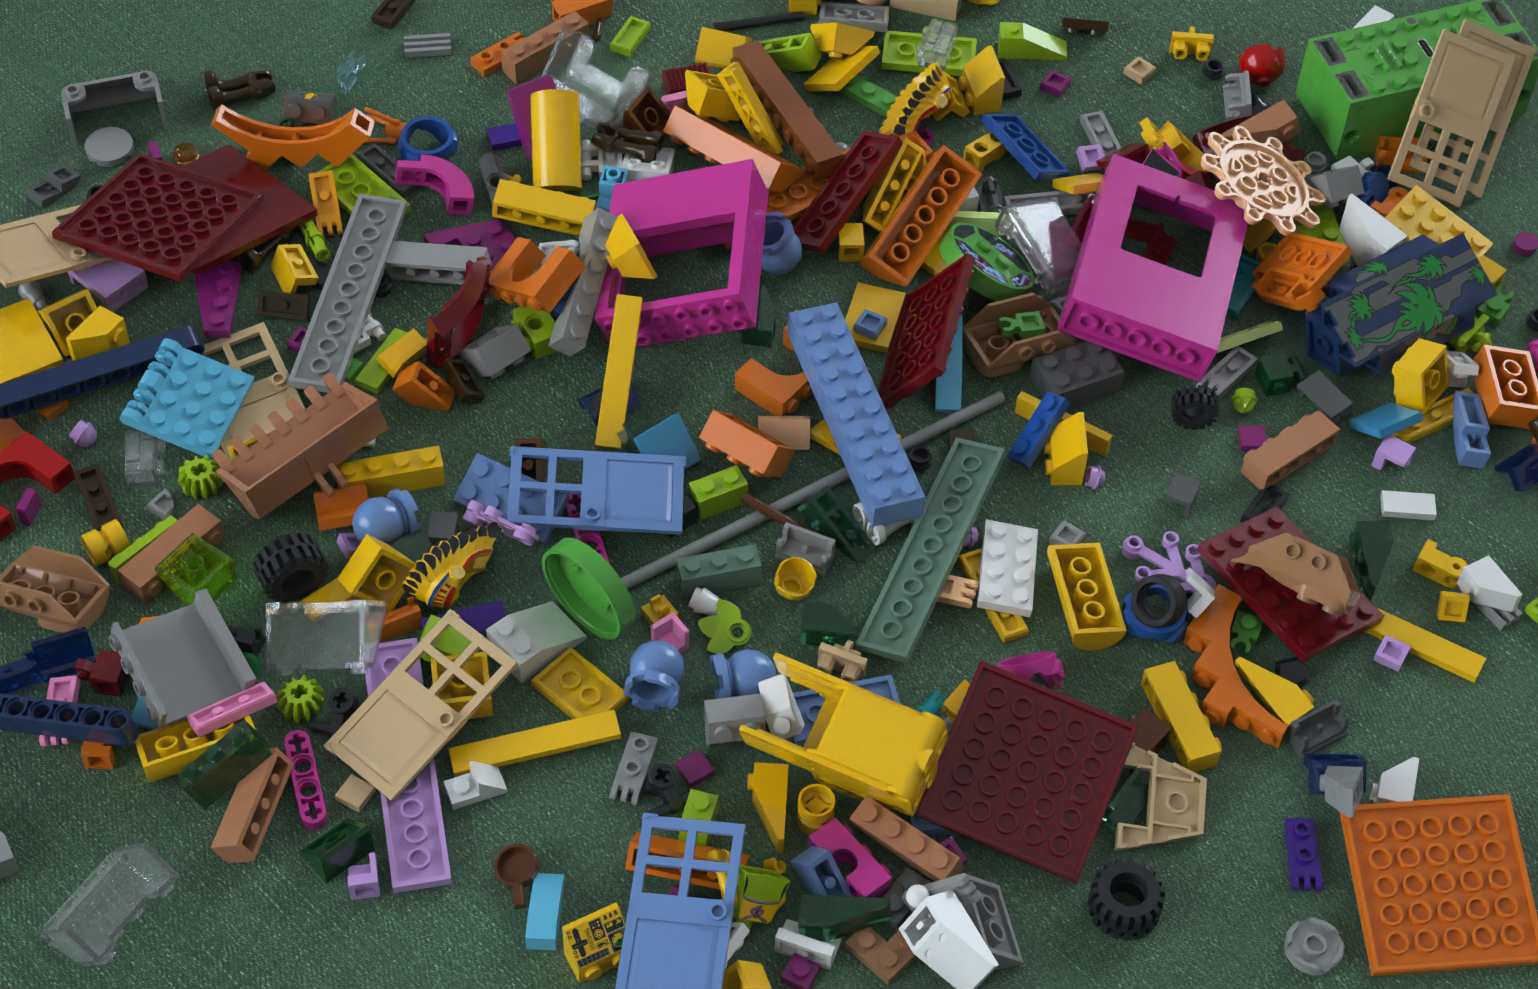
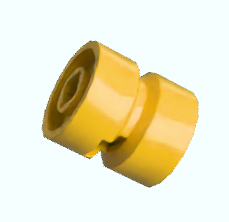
M117 519L103 524L100 531L93 529L80 536L89 558L96 567L110 561L111 555L121 553L130 546V542Z
M811 784L803 788L799 793L797 824L800 830L809 836L834 819L836 800L830 788L821 784Z

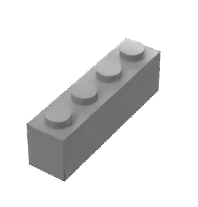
M394 241L386 261V270L392 280L462 285L465 280L466 262L468 260L476 262L477 257L484 256L490 262V268L492 264L487 247Z

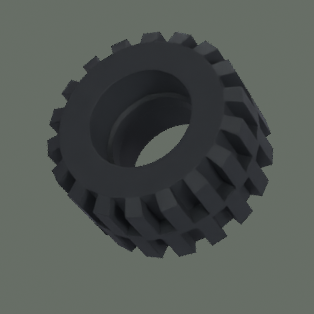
M292 532L271 540L259 550L260 553L256 554L255 561L253 562L254 572L265 594L275 602L282 601V603H288L289 601H297L302 597L308 596L325 582V578L329 574V564L315 538L304 532L297 534Z
M1122 858L1115 859L1114 864L1109 861L1104 864L1103 869L1099 868L1096 876L1093 878L1088 897V912L1090 916H1094L1093 923L1095 926L1101 925V931L1105 934L1108 932L1113 933L1112 938L1118 939L1119 936H1124L1125 940H1131L1134 935L1137 939L1142 938L1144 932L1149 934L1159 921L1165 901V887H1162L1163 881L1161 877H1155L1156 871L1152 867L1149 870L1145 868L1146 863L1142 861L1139 864L1134 863V859L1128 858L1127 862H1123ZM1117 892L1130 893L1141 904L1137 906L1122 905L1112 897V894Z

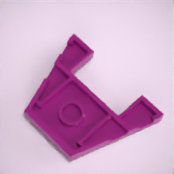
M499 219L424 234L425 243L487 247L492 264L490 272L516 240Z

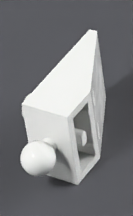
M662 148L660 153H657L656 161L651 163H643L638 157L625 154L621 168L628 169L627 182L672 174L675 149Z
M913 885L907 890V903L916 909L899 927V930L913 954L954 988L976 989L999 964L953 889L932 896L929 895L927 888L922 885Z

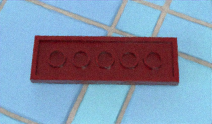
M868 131L862 132L793 227L794 233L800 239L802 249L820 253L826 251L903 144L899 137Z

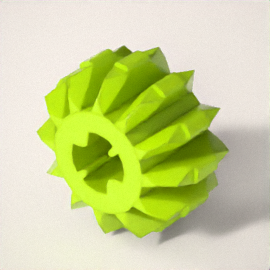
M195 455L193 461L185 459V466L179 467L178 483L186 496L192 495L195 500L199 496H203L207 500L208 494L216 495L217 489L223 488V480L215 472L221 467L214 459L210 460L207 455L202 459Z
M303 675L300 680H296L292 676L291 683L282 682V690H278L276 695L277 707L280 713H283L286 720L294 718V721L298 724L302 718L309 722L311 715L319 716L320 708H323L325 704L324 691L321 685H318L315 678L307 680V677Z

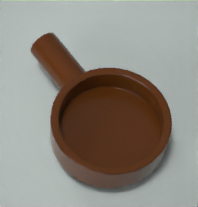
M524 844L507 846L498 854L494 863V871L497 878L504 886L513 889L515 909H524L526 907L525 887L534 881L540 867L536 854Z

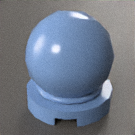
M779 212L766 213L761 268L773 275L789 273L801 260L802 246L800 239L794 233L793 225L785 214Z
M400 488L389 491L387 498L383 496L369 498L361 503L353 514L352 525L355 537L362 542L365 535L368 534L387 543L391 547L397 544L400 539L410 541L419 538L422 533V522L418 524L416 522L414 512L418 510V507L411 494L407 490L400 491Z
M651 640L642 644L634 651L630 659V675L626 678L624 686V696L628 695L633 699L632 705L642 710L658 712L659 707L669 706L670 709H673L678 704L680 695L679 684L684 674L683 657L677 648L666 641Z
M744 649L735 652L728 660L724 658L723 653L710 656L711 675L717 674L719 688H713L715 699L760 694L758 682L777 676L775 665L769 656L757 650Z

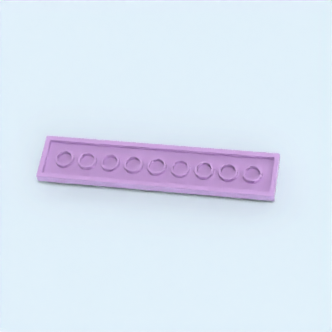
M417 638L362 646L368 697L418 644ZM419 659L407 673L424 686ZM433 758L393 802L380 792L393 893L452 884L435 761Z

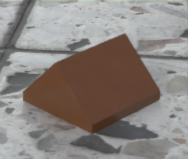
M647 85L623 112V127L632 130H657L663 132L671 114L650 86ZM628 140V141L633 142V143H636V144L645 145V144H642V143H639V142H636V141Z

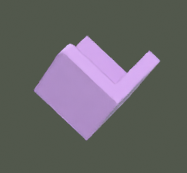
M1389 435L1377 449L1371 466L1381 471L1388 460L1401 467L1409 466L1416 447Z
M375 852L369 853L370 864L348 867L349 876H347L351 900L381 896Z

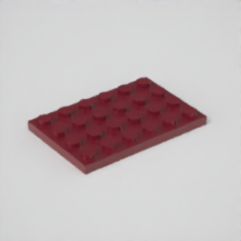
M966 253L905 297L878 388V394L886 410L893 408L903 398L910 397L914 391L920 387H925L929 381L935 377L942 376L946 371L947 358L953 348L952 340L958 330L957 322L963 311L962 304L969 290L967 286L974 272L975 258L969 253Z
M1278 507L1266 511L1198 545L1197 552L1302 663L1381 623L1384 615L1360 590L1361 596L1349 615L1343 613L1342 617L1322 610L1323 604L1319 602L1317 605H1311L1296 598L1297 592L1275 580L1261 567L1231 562L1232 559L1247 554L1249 546L1283 533H1288L1313 543Z

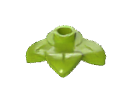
M718 600L717 615L707 616L698 621V626L702 633L711 638L707 650L714 654L727 653L733 646L745 645L751 638V627L748 622L741 619L740 609L727 600ZM740 628L743 631V635L735 637L732 633L733 630Z

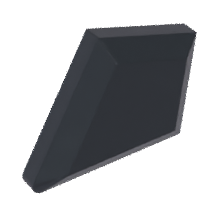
M1298 657L1275 662L1276 675L1298 685L1300 689L1310 683L1305 662L1302 663Z

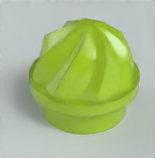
M1249 388L1236 389L1235 395L1232 396L1231 400L1234 409L1242 414L1253 411L1258 400L1255 396L1256 392Z

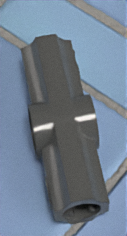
M488 153L478 159V164L485 183L487 198L493 209V200L499 180L508 181V178L503 172L499 156ZM495 217V219H499L502 223L510 221Z

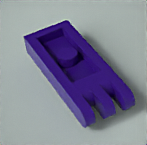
M1286 818L1284 830L1291 889L1299 890V880H1302L1304 891H1310L1311 881L1314 882L1315 891H1322L1315 820Z

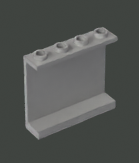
M206 588L195 593L193 604L122 630L118 622L112 623L111 635L108 636L110 646L114 652H119L124 672L132 676L134 680L133 687L137 696L143 697L146 702L145 708L148 717L152 721L155 720L159 728L186 719V716L255 685L256 677Z

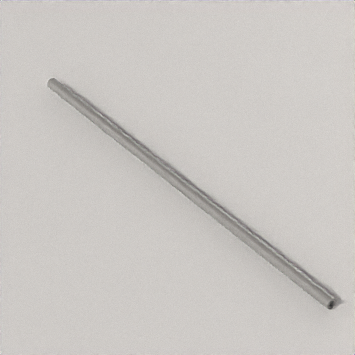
M998 391L903 438L901 444L904 451L906 452L1004 403V394ZM846 467L769 504V506L783 513L851 478ZM755 511L621 577V580L628 590L676 566V559L698 555L771 518L759 511Z

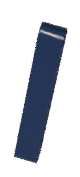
M0 693V730L121 746L132 744L139 736L138 726L125 709Z

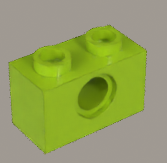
M520 306L513 309L511 325L517 324L535 360L557 352V350L548 347L555 324L549 312L542 310L536 312L527 306L526 308Z

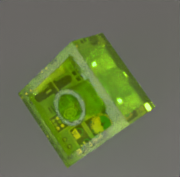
M194 533L188 536L155 567L157 574L178 599L186 605L193 604L195 593L205 588L214 601L237 579L233 558Z

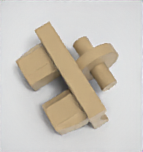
M847 640L845 646L839 644L831 646L821 642L818 648L817 669L830 675L833 670L842 672L840 679L854 682L859 679L864 680L867 673L868 659L861 657V652L853 650L854 641Z

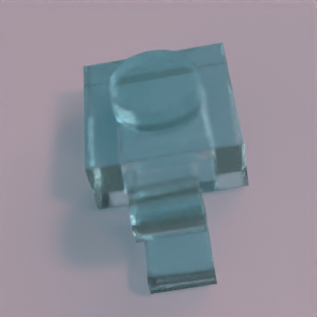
M351 51L345 63L338 68L336 77L339 81L340 90L349 92L357 81L359 70L366 65V56L364 54L359 59H356L355 51Z

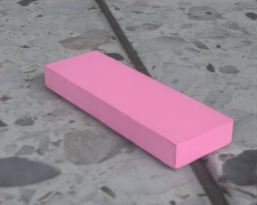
M261 682L191 713L186 717L191 728L201 737L277 703V698L265 682Z

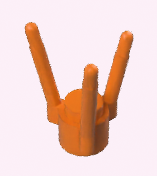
M365 107L364 110L372 114H367L368 117L376 123L386 126L385 135H388L389 138H369L363 144L389 143L396 145L400 139L401 131L407 123L400 122L399 119L391 118L376 110Z

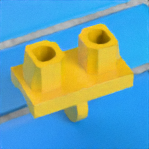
M1190 26L1188 32L1172 31L1169 53H1173L1175 59H1184L1187 57V54L1196 55V59L1199 61H1207L1211 55L1214 34L1195 33L1194 26Z

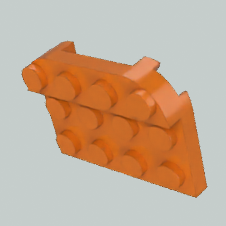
M1291 233L1284 236L1252 272L1255 279L1251 286L1265 302L1293 310L1306 309L1307 312H1312L1318 308L1320 301L1326 296L1321 288L1328 284L1331 277L1339 268L1346 264L1347 259L1354 252L1349 245Z

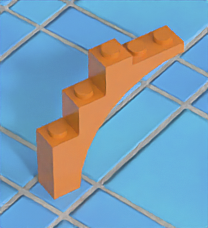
M221 104L216 109L211 126L248 150L246 157L265 170L281 156L302 169L317 154L338 167L370 138L375 121L354 108L343 117L312 127L275 126L240 115Z
M1218 584L1214 590L1215 599L1197 618L1194 617L1187 627L1183 641L1193 651L1202 653L1195 663L1191 677L1200 686L1210 689V692L1203 700L1201 712L1208 717L1211 724L1224 729L1227 723L1231 722L1237 728L1255 735L1262 742L1279 748L1285 738L1288 725L1271 715L1253 698L1242 683L1232 659L1230 627L1237 615L1242 598L1237 593Z

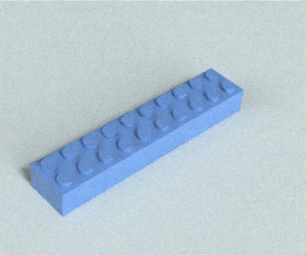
M837 302L790 312L788 315L787 334L872 528L878 525H888L922 517L925 503L924 492Z

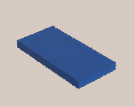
M1017 114L983 115L981 122L1035 180H1052L1071 175L1070 171Z

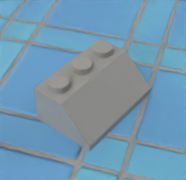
M966 874L969 877V881H972L976 886L975 890L978 889L983 896L978 902L963 907L999 964L994 970L1021 965L1024 962L1000 885Z

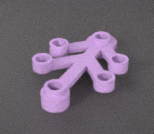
M474 500L470 501L462 517L464 522L475 528L483 525V523L496 522L498 527L502 528L501 532L529 546H532L534 541L539 539V536L535 534L537 530L526 523H522L521 526L515 525L501 517L502 512L490 505L487 506L484 512L485 506Z
M1168 531L1164 533L1162 538V545L1167 550L1169 560L1145 547L1141 538L1135 535L1129 536L1124 540L1122 554L1130 560L1142 557L1161 568L1150 570L1146 566H1139L1134 575L1136 582L1143 578L1139 574H1145L1146 577L1156 574L1171 575L1184 581L1181 585L1185 593H1192L1193 595L1197 590L1186 580V569H1184L1177 547L1179 541L1177 533ZM1166 539H1172L1174 542H1169ZM1188 545L1185 551L1186 560L1190 562L1191 568L1215 590V580L1204 573L1200 560L1201 555L1197 552L1198 545Z

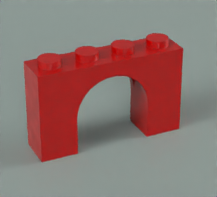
M27 431L19 438L14 439L8 447L0 452V484L12 478L27 477L36 480L56 495L75 479L71 463ZM0 505L1 541L16 527L11 512Z

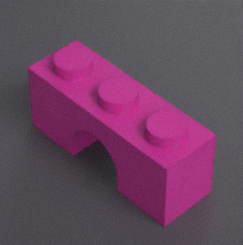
M836 817L808 837V848L813 845L830 850L836 864L846 863L854 868V871L846 876V884L854 901L863 911L880 900L891 887L892 875L885 865L879 864L873 858L870 849L865 844H860L854 838L852 830L846 824L842 825Z

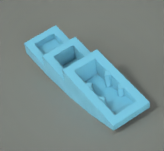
M962 314L959 316L957 322L958 330L952 340L953 348L947 358V369L942 376L935 377V412L955 413L961 410Z

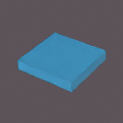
M1390 402L1349 420V424L1353 430L1383 439L1422 422L1423 417L1421 411Z
M679 413L673 414L633 438L641 454L686 456L685 469L701 460Z

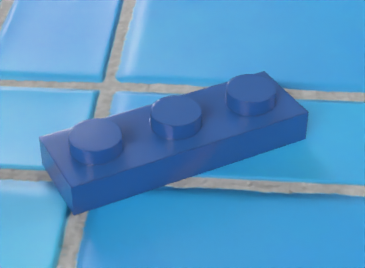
M1047 391L1007 457L1013 462L1031 468L1069 407L1070 402L1064 397Z

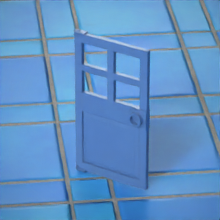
M511 446L509 450L511 470L507 521L519 526L522 523L537 527L682 535L683 483L685 464L687 462L686 456ZM522 458L549 459L547 482L521 481ZM557 460L583 461L582 485L555 483ZM520 491L547 492L545 516L518 515ZM555 493L581 494L580 518L553 517Z
M643 813L615 989H722L746 825L664 817L658 814ZM652 830L688 832L684 859L649 855ZM697 834L733 836L729 863L694 860ZM647 865L682 869L678 896L643 892ZM692 870L728 873L724 900L688 897Z

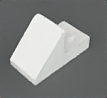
M1447 351L1449 387L1464 388L1467 384L1468 375L1478 376L1479 365L1464 352Z
M470 761V773L443 781L452 809L455 810L507 793L499 767Z

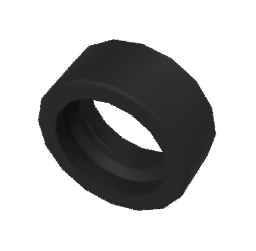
M1156 574L1143 577L1136 583L1132 591L1131 605L1133 612L1138 620L1147 626L1160 627L1174 624L1182 617L1186 609L1187 598L1185 590L1181 583L1171 575ZM1156 584L1165 587L1170 597V609L1165 616L1161 617L1152 613L1147 602L1148 591L1152 585Z

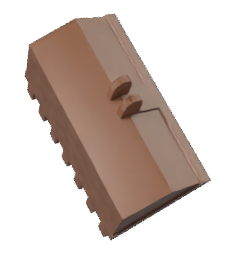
M328 373L322 378V381L330 390L325 396L322 397L313 386H309L304 390L312 405L303 409L294 398L286 402L287 408L294 415L293 418L285 422L276 411L268 414L269 421L276 428L273 432L267 435L258 424L252 425L249 431L257 440V443L249 448L239 436L232 439L231 445L239 454L230 461L221 449L213 452L212 457L221 467L215 472L228 485L252 518L261 519L314 481H316L328 498H331L335 495L334 490L323 478V475L329 471L339 486L343 489L347 487L348 483L336 465L389 429L380 410L381 405L378 399L347 382L339 384L333 375Z

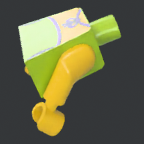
M714 849L707 853V861L728 863L730 860V853L726 849L719 850L718 852ZM770 858L764 861L763 868L740 865L733 916L736 918L735 922H742L751 930L753 922L768 924L772 921L775 913L786 902V890L790 884V880L781 875L787 868L785 862L782 860L777 861L776 858ZM716 872L722 900H724L728 873Z

